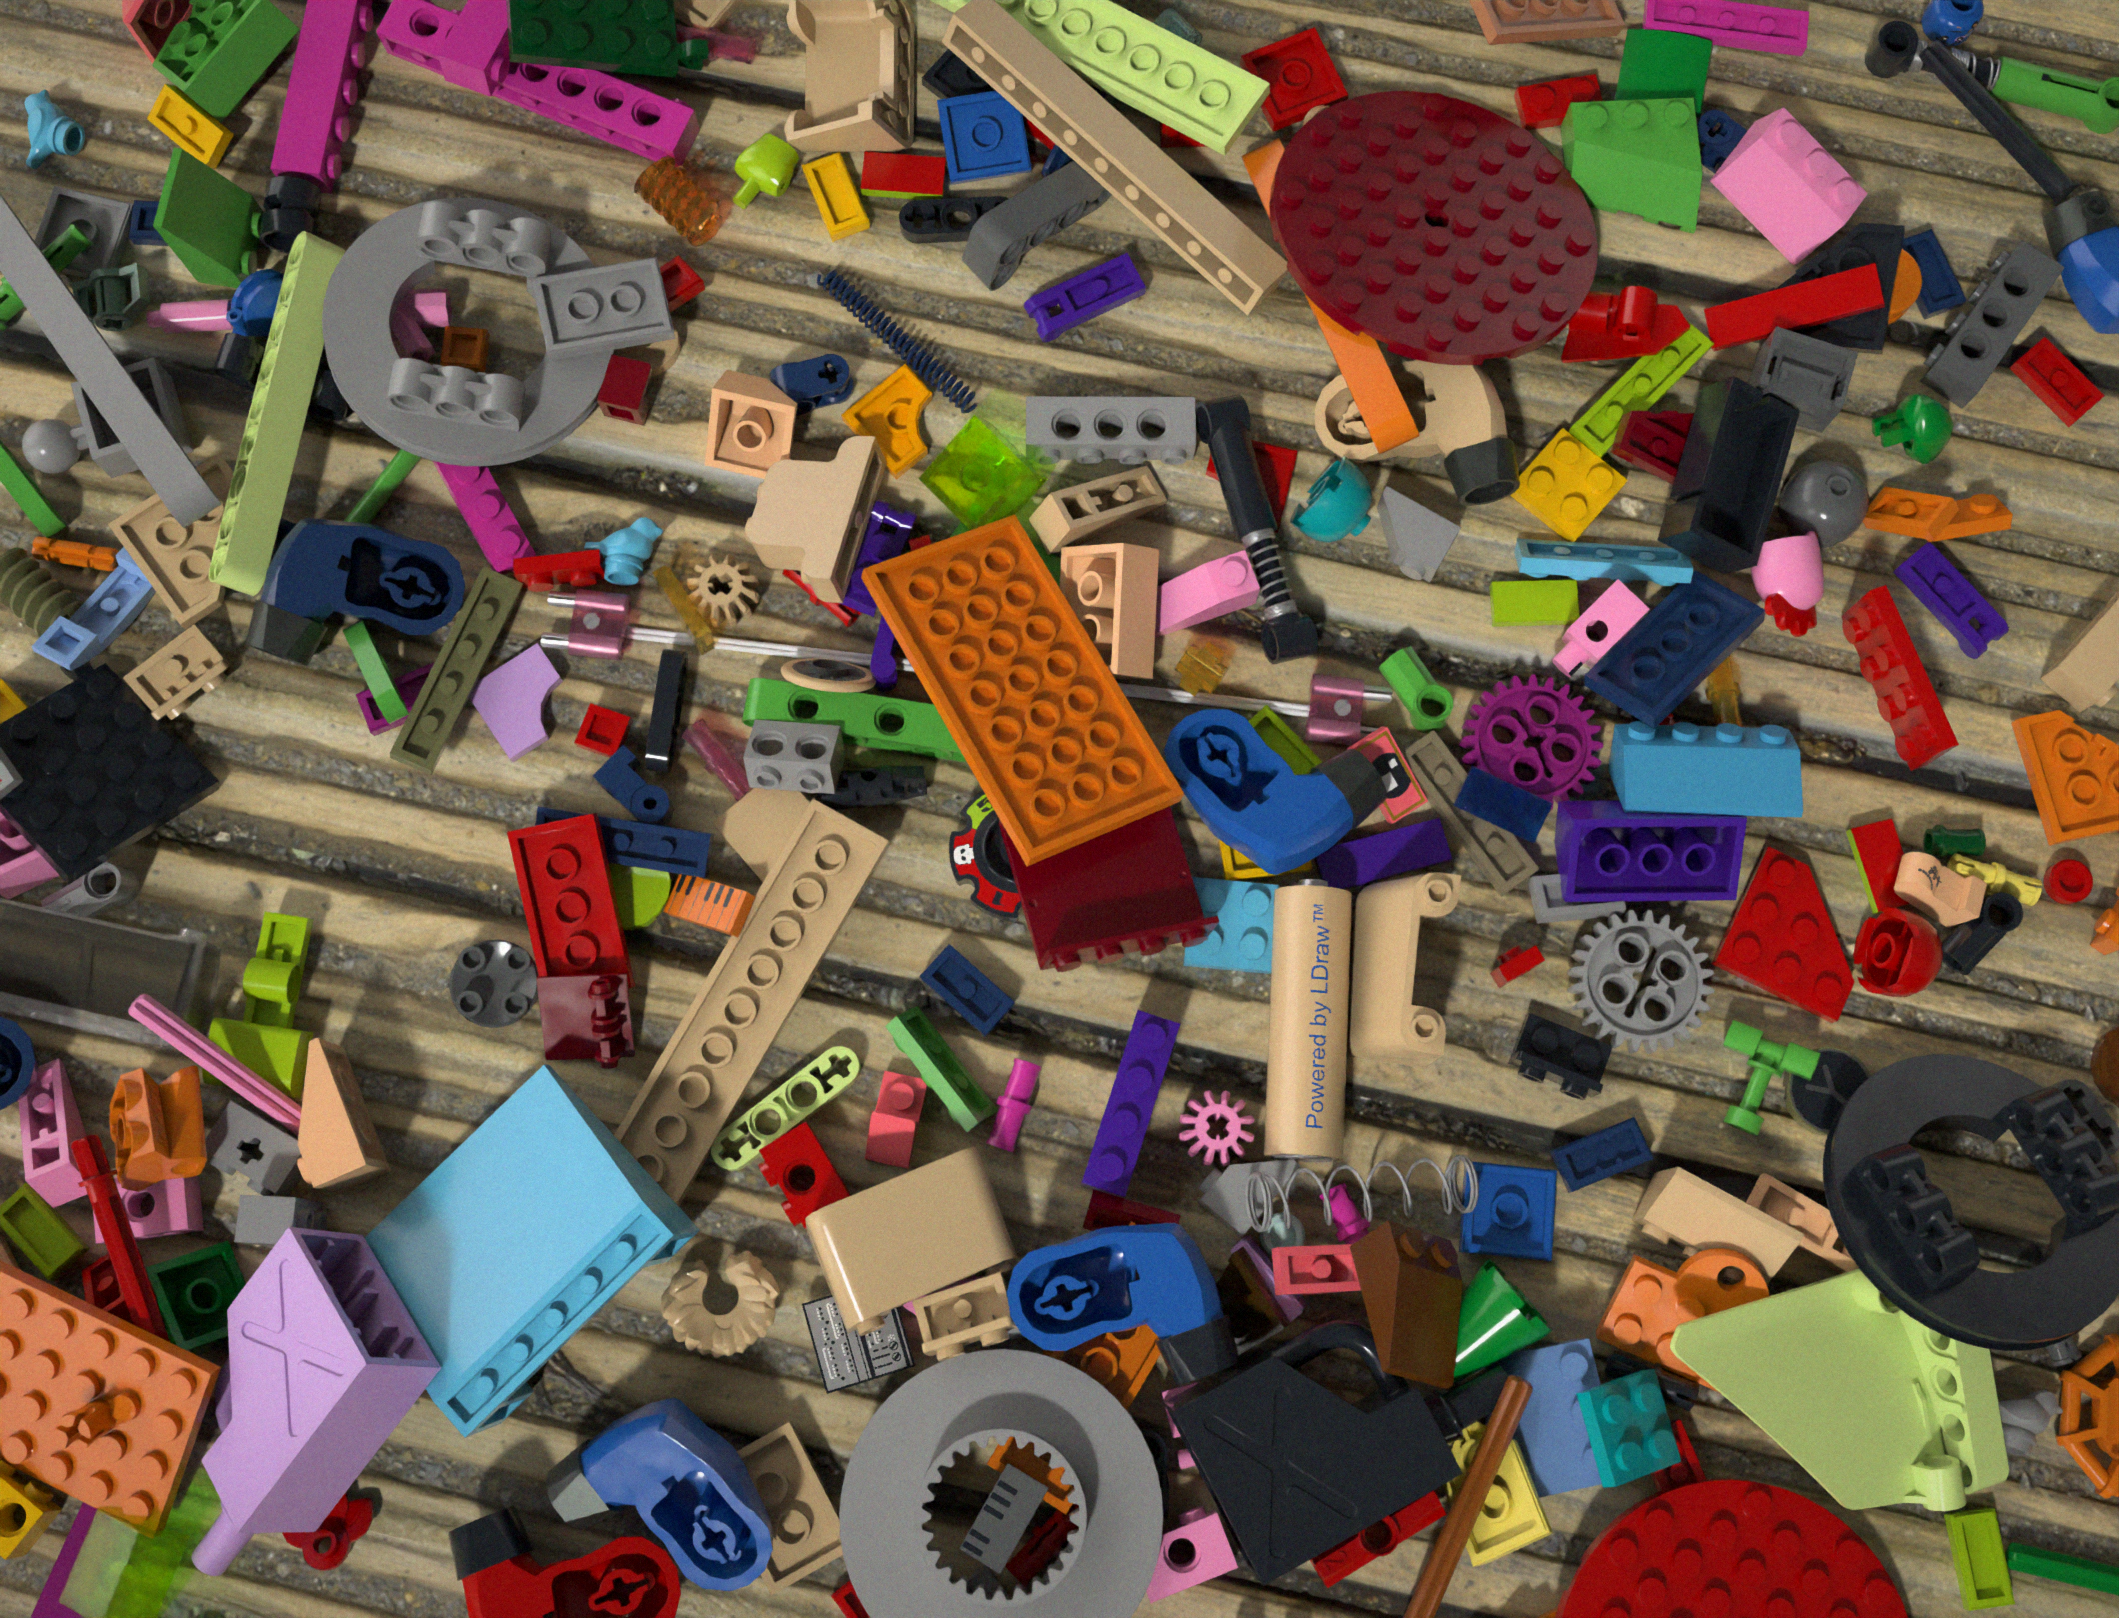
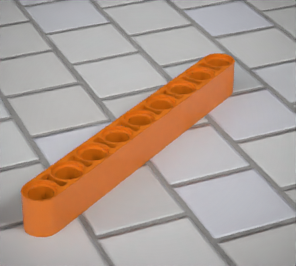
M1279 138L1241 156L1269 219L1271 186L1278 163L1285 150ZM1305 294L1379 455L1419 437L1420 435L1376 340L1363 332L1359 336L1349 332L1325 314Z

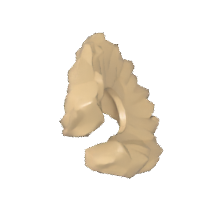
M743 1251L739 1255L730 1253L725 1261V1273L730 1281L735 1284L739 1294L737 1305L731 1312L725 1315H714L704 1305L703 1293L711 1273L703 1260L699 1259L696 1262L686 1263L672 1276L670 1285L661 1297V1311L663 1317L668 1320L667 1324L673 1327L675 1340L677 1342H685L688 1350L694 1351L697 1349L701 1355L711 1353L715 1358L723 1355L731 1356L736 1352L743 1353L749 1345L755 1343L758 1337L764 1338L767 1327L774 1324L775 1298L780 1294V1289L773 1275L762 1266V1260L753 1256L750 1251Z

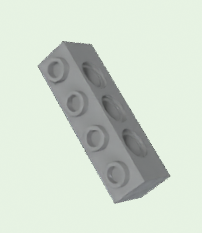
M1026 396V460H1034L1036 463L1044 465L1055 464L1060 460H1077L1078 463L1085 465L1098 464L1102 460H1119L1120 463L1126 465L1140 464L1144 460H1161L1162 463L1167 465H1179L1185 463L1186 460L1194 459L1196 447L1195 397ZM1064 427H1072L1079 433L1075 437L1065 438L1059 435L1058 431ZM1106 427H1113L1119 430L1121 434L1115 438H1107L1100 431ZM1148 427H1155L1163 434L1158 438H1149L1142 433V430Z

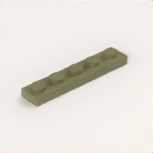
M484 566L482 567L390 751L391 759L432 775L521 595L523 583Z

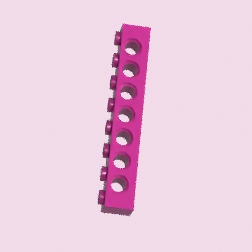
M393 0L376 32L388 54L443 75L438 53L461 11L455 9L447 11L435 6L430 0ZM436 31L434 34L426 36L428 33ZM510 62L509 72L505 81L498 83L492 96L677 171L683 165L700 131L695 111L689 104L677 98L669 100L656 95L653 90L643 84L635 83L631 85L621 81L610 71ZM547 75L542 80H535L538 76ZM576 90H584L581 94L571 95ZM612 105H621L616 110H607ZM649 120H659L653 125H644Z

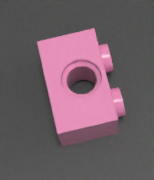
M117 1176L114 1177L136 1242L204 1231L199 1176L161 1180L140 1192L121 1188ZM151 1193L155 1200V1206L153 1211L145 1217L141 1212V1203L145 1196ZM93 1211L96 1244L105 1245Z
M1204 1506L1190 1509L1178 1515L1179 1524L1164 1530L1162 1529L1158 1561L1146 1591L1150 1603L1238 1568L1218 1513L1215 1510L1206 1512ZM1179 1538L1190 1540L1194 1547L1192 1558L1184 1564H1176L1168 1557L1170 1544Z

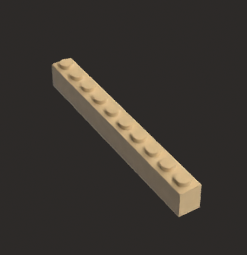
M971 0L953 13L942 43L1247 316L1276 290L1288 272L1286 267L1288 262L994 0Z

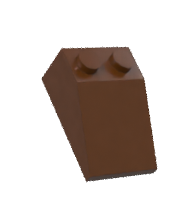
M1388 1220L1350 1246L1382 1372L1448 1389L1453 1385L1463 1282L1457 1263V1252L1451 1240Z

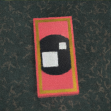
M1382 726L1347 748V750L1355 749L1362 753L1381 776L1386 787L1387 798L1379 808L1388 823H1395L1428 802L1388 727Z

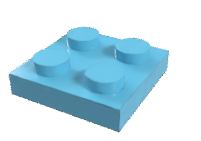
M1192 877L1204 917L1218 916L1219 923L1208 936V940L1203 941L1202 944L1197 946L1185 947L1183 966L1271 974L1274 891L1279 888V885Z

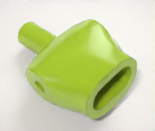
M765 133L759 140L748 146L739 155L735 163V172L745 183L732 198L733 202L738 207L746 209L759 191L775 197L782 196L787 190L794 168L800 160L795 149L782 139L769 133Z

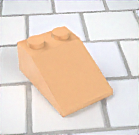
M315 1038L309 1041L297 1144L302 1157L297 1160L300 1173L307 1184L312 1183L313 1188L341 1193L391 1170L345 1049L321 1038Z

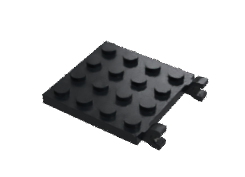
M88 661L71 671L60 666L63 673L72 679L73 682L0 723V747L24 780L0 800V812L68 884H71L219 790V780L160 719L156 720L151 715L152 711L106 663L94 669Z

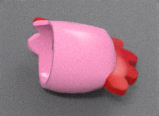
M1809 531L1805 536L1786 537L1764 542L1757 566L1750 567L1755 589L1760 599L1765 603L1764 609L1768 616L1773 615L1775 624L1781 631L1789 629L1794 637L1804 636L1808 629H1813L1817 625L1814 605L1821 600L1824 593L1823 563L1818 533Z

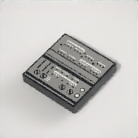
M832 1295L802 1304L827 1394L916 1366L899 1307L892 1309L890 1314L883 1318L885 1326L872 1333L860 1336L858 1330L847 1333Z

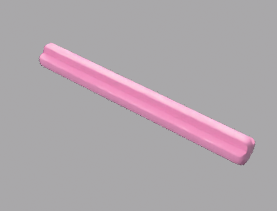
M141 994L134 1000L128 1010L129 1015L296 1136H299L302 1109L300 1105L150 995Z

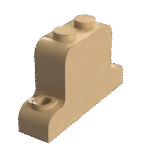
M853 436L848 438L841 444L836 458L830 462L780 460L771 465L766 473L764 482L760 483L758 487L757 503L753 515L748 518L745 525L746 540L753 545L760 560L766 567L801 571L803 583L810 584L816 596L824 602L843 603L887 463L876 437Z

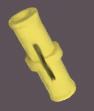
M1955 853L1947 864L1948 869L1963 878L1974 875L1987 883L1984 894L1986 896L2001 892L2008 893L2016 897L2019 902L2033 906L2037 903L2042 892L2041 888H2036L2042 886L2041 880L2016 874L2006 870L2005 865L1996 862L1990 865Z

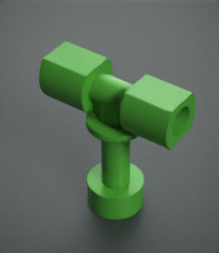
M1733 1020L1723 1045L1727 1049L1748 1056L1746 1064L1754 1068L1740 1106L1730 1105L1723 1122L1736 1129L1758 1136L1764 1118L1756 1114L1771 1076L1781 1078L1783 1072L1786 1071L1811 1081L1821 1053L1789 1042L1788 1047L1764 1038V1031Z

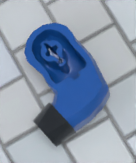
M1162 1223L1113 1226L1097 1229L1063 1243L1045 1246L1028 1252L1013 1268L1007 1290L1010 1316L1020 1333L1044 1350L1067 1351L1103 1333L1121 1332L1147 1324L1159 1338L1154 1342L1176 1385L1214 1374L1240 1362L1229 1314L1224 1315L1216 1281L1199 1246L1183 1226L1179 1224Z

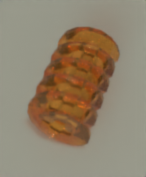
M670 155L664 156L641 173L635 183L634 193L640 195L645 203L652 205L653 210L663 216L669 225L675 226L677 233L686 237L690 245L694 247L701 246L711 240L722 225L723 218L718 215L722 203L715 197L709 199L710 190L706 187L698 188V179L693 176L686 178V168L683 166L675 167L674 157Z

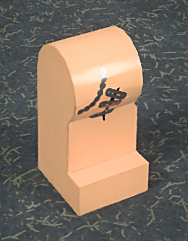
M1909 852L1902 856L1894 891L1903 900L1947 928L1980 916L1987 883L1974 875L1963 878L1947 867L1941 866L1940 861L1929 854Z

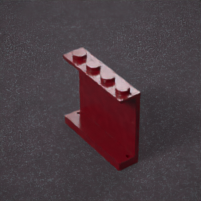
M1170 806L1030 866H1026L1002 822L999 821L1040 971L1055 968L1057 972H1067L1080 967L1082 962L1098 959L1099 964L1112 963L1123 958L1124 954L1140 951V954L1143 956L1152 955L1163 951L1167 945L1182 943L1183 947L1197 946L1202 944L1203 941L1208 940V936L1219 923L1218 916L1204 917Z

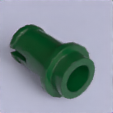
M1935 825L1933 829L1925 831L1923 847L1926 854L1933 855L1936 859H1943L1946 855H1954L1955 853L1982 856L1986 847V838L1982 829H1946L1944 825Z

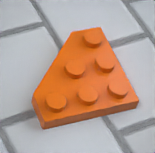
M2060 710L2018 718L2011 723L2049 846L2119 831V745L2099 733L2093 735L2073 723L2075 719Z

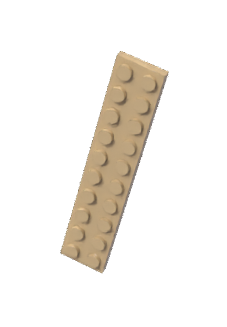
M815 799L811 800L756 893L755 900L739 937H730L614 1134L618 1141L678 1206L684 1199L709 1156L715 1140L730 1120L890 845L889 840Z

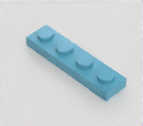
M1517 538L1514 552L1519 573H1526L1536 578H1543L1549 575H1565L1575 580H1589L1591 577L1610 578L1613 581L1619 579L1622 583L1643 580L1653 581L1662 586H1672L1676 583L1690 584L1694 569L1689 556L1673 548Z

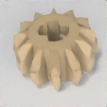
M711 554L709 557L711 566L706 568L701 564H696L694 569L699 577L687 579L686 584L693 591L687 596V601L690 606L697 607L695 613L700 620L710 616L712 625L718 628L723 618H727L730 626L735 627L737 625L735 615L740 613L744 617L750 618L752 612L747 604L759 602L760 597L754 591L759 586V581L756 575H749L751 569L747 562L744 561L736 565L734 556L728 554L723 564H719L717 557ZM719 587H721L724 590H727L729 588L731 590L730 593H728L727 595L721 591L719 593H716V589H718Z

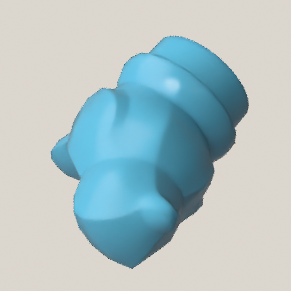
M44 89L40 93L29 95L25 100V108L29 115L27 124L31 149L26 165L37 169L45 158L53 152L59 155L70 156L78 154L85 142V131L82 125L76 123L73 118L66 116L65 112L58 105L53 104L47 90Z
M646 517L639 518L630 527L618 530L600 542H586L584 549L586 551L600 550L604 557L605 580L616 585H634L638 583L639 575L643 572L642 563L651 556L653 542L658 536L662 535L663 530L651 519Z

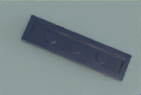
M538 806L535 826L588 815L589 813ZM598 815L608 863L702 878L708 877L714 833Z

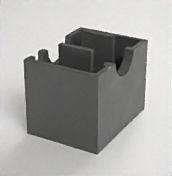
M1776 326L1757 352L1748 384L1764 392L1762 399L1772 396L1799 411L1798 426L1822 433L1843 408L1858 352ZM1770 361H1773L1772 366L1774 368L1772 374L1769 375L1767 374Z

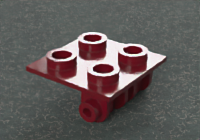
M627 973L537 976L536 981L546 1061L595 1059L600 1062L601 1068L611 1069L618 1066V1060L621 1057H635Z

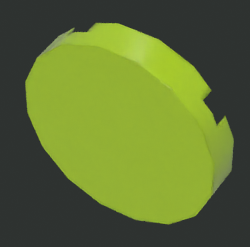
M609 863L623 930L632 931L649 926L657 920L656 917L665 909L673 889L671 873Z

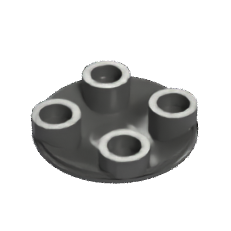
M487 940L467 947L459 954V958L451 972L450 994L458 1012L476 1025L488 1028L511 1025L523 1018L533 1007L537 999L536 978L539 976L537 966L527 951L509 941Z

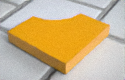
M906 364L841 414L842 420L856 436L876 437L887 462L885 468L896 480L928 455V449L920 437L918 425L923 410L933 399V394Z

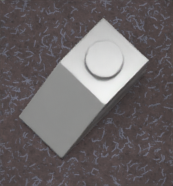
M1386 486L1377 505V510L1392 561L1399 565V569L1406 576L1415 580L1424 579L1430 583L1454 543L1461 527Z
M1292 1159L1232 1164L1222 1173L1215 1167L1198 1188L1204 1193L1198 1203L1240 1238L1252 1226L1248 1218L1245 1202V1187L1249 1175L1253 1172L1266 1171L1283 1188L1301 1165ZM1265 1176L1269 1183L1273 1200L1279 1193V1190L1271 1178ZM1258 1179L1255 1180L1254 1205L1257 1218L1264 1211L1263 1193Z

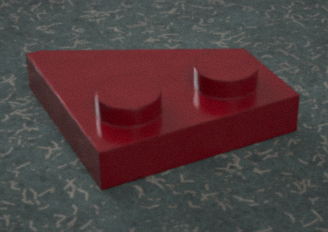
M1630 411L1622 415L1610 453L1673 485L1694 413Z

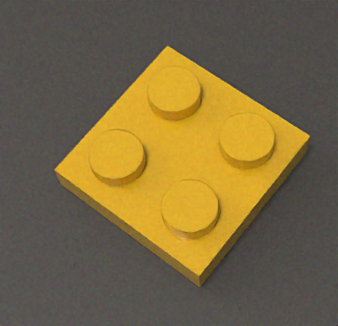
M1562 428L1519 476L1520 486L1510 496L1565 541L1576 542L1625 486L1628 480Z

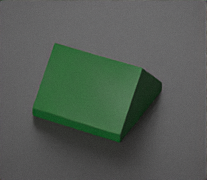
M228 1240L146 1267L170 1343L199 1356L229 1341L227 1309L244 1288L246 1282Z

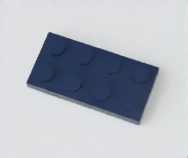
M1694 570L1690 584L1680 583L1585 674V686L1655 729L1764 622L1765 609Z

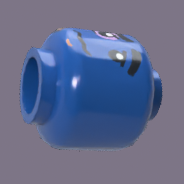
M1931 0L1923 12L1921 21L1923 32L1929 40H1939L1945 47L1957 46L1969 38L1983 18V0Z

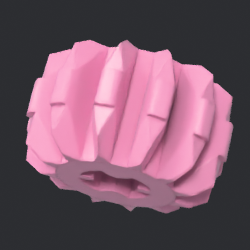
M1210 1090L1203 1093L1205 1108L1195 1099H1191L1187 1104L1197 1117L1188 1114H1181L1179 1117L1180 1123L1193 1127V1130L1180 1133L1179 1140L1188 1141L1195 1139L1196 1143L1190 1147L1187 1154L1190 1157H1194L1201 1148L1206 1152L1203 1157L1204 1166L1211 1165L1214 1153H1218L1219 1162L1223 1167L1230 1164V1157L1227 1149L1236 1157L1242 1158L1246 1152L1236 1140L1245 1143H1251L1254 1140L1253 1134L1241 1130V1127L1251 1125L1254 1122V1117L1247 1115L1239 1118L1237 1113L1244 1108L1246 1103L1241 1099L1232 1108L1228 1107L1227 1104L1230 1099V1092L1228 1091L1222 1092L1219 1104H1215L1214 1096ZM1213 1117L1214 1122L1219 1118L1225 1121L1226 1126L1223 1132L1226 1138L1220 1140L1219 1135L1214 1139L1209 1137L1206 1132L1210 1125L1206 1120Z

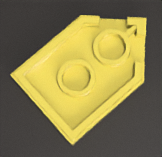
M1475 1422L1463 1429V1440H1456L1453 1443L1451 1452L1463 1474L1443 1484L1451 1507L1486 1429V1425ZM1513 1438L1466 1543V1549L1473 1567L1490 1563L1547 1537L1553 1532L1518 1442Z

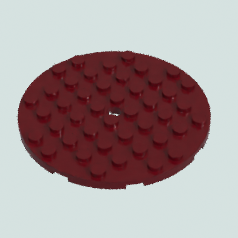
M1387 91L1361 95L1339 102L1314 116L1296 132L1280 158L1272 182L1269 209L1275 243L1280 242L1282 250L1288 259L1286 267L1302 291L1325 314L1356 336L1363 332L1376 340L1388 344L1387 351L1411 359L1456 366L1482 365L1484 359L1503 356L1513 359L1534 351L1552 340L1571 322L1589 293L1594 280L1598 259L1596 228L1586 199L1574 178H1571V174L1561 161L1534 138L1529 131L1520 128L1513 122L1490 110L1457 98L1444 96L1440 93ZM1432 220L1439 223L1442 220L1443 224L1442 227H1431L1426 221Z

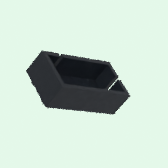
M1735 376L1701 389L1670 495V499L1676 501V503L1667 506L1657 539L1659 542L1724 575L1757 566L1800 414L1799 411L1772 396L1762 399L1764 392Z

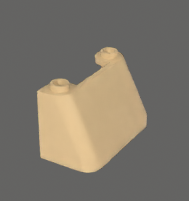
M789 0L787 24L790 31L806 44L805 111L799 109L789 113L784 126L786 141L800 152H895L910 148L914 138V18L906 0Z
M1435 872L1373 883L1365 887L1357 896L1353 912L1349 962L1347 1052L1351 1056L1366 1060L1427 1067L1444 1056L1446 1027L1443 1018L1434 1009L1412 1005L1418 936L1422 924L1427 918H1442L1450 914L1457 906L1461 875Z
M976 1147L958 1151L827 1205L811 1213L805 1219L807 1234L848 1334L858 1330L860 1336L872 1333L886 1325L883 1318L889 1315L892 1309L974 1274L977 1277L983 1275L987 1277L1001 1272L1005 1276L1013 1271L1011 1264L1017 1262L1018 1259L988 1174Z

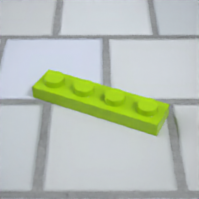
M1688 321L1690 324L1689 331L1657 355L1642 356L1570 428L1569 433L1602 458L1612 448L1622 415L1630 411H1649L1712 348L1714 343Z

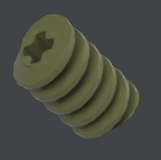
M13 548L0 555V602L6 607H10L11 612L17 617L22 618L23 623L34 629L39 637L59 616L69 620L83 605V601H76V595L72 591L64 590V584L61 581L52 579L51 572L46 568H40V563L35 558H28V552L23 548Z

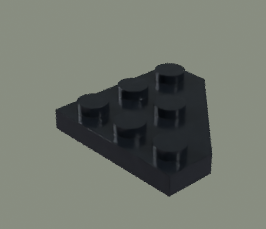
M1861 222L1847 232L1846 237L1827 251L1823 250L1795 271L1796 274L1776 288L1780 289L1876 263L1885 307L1792 332L1859 353L1882 355L1905 235V226ZM1767 338L1761 339V340H1758V341H1754L1753 343H1763V344H1764V342L1767 340Z

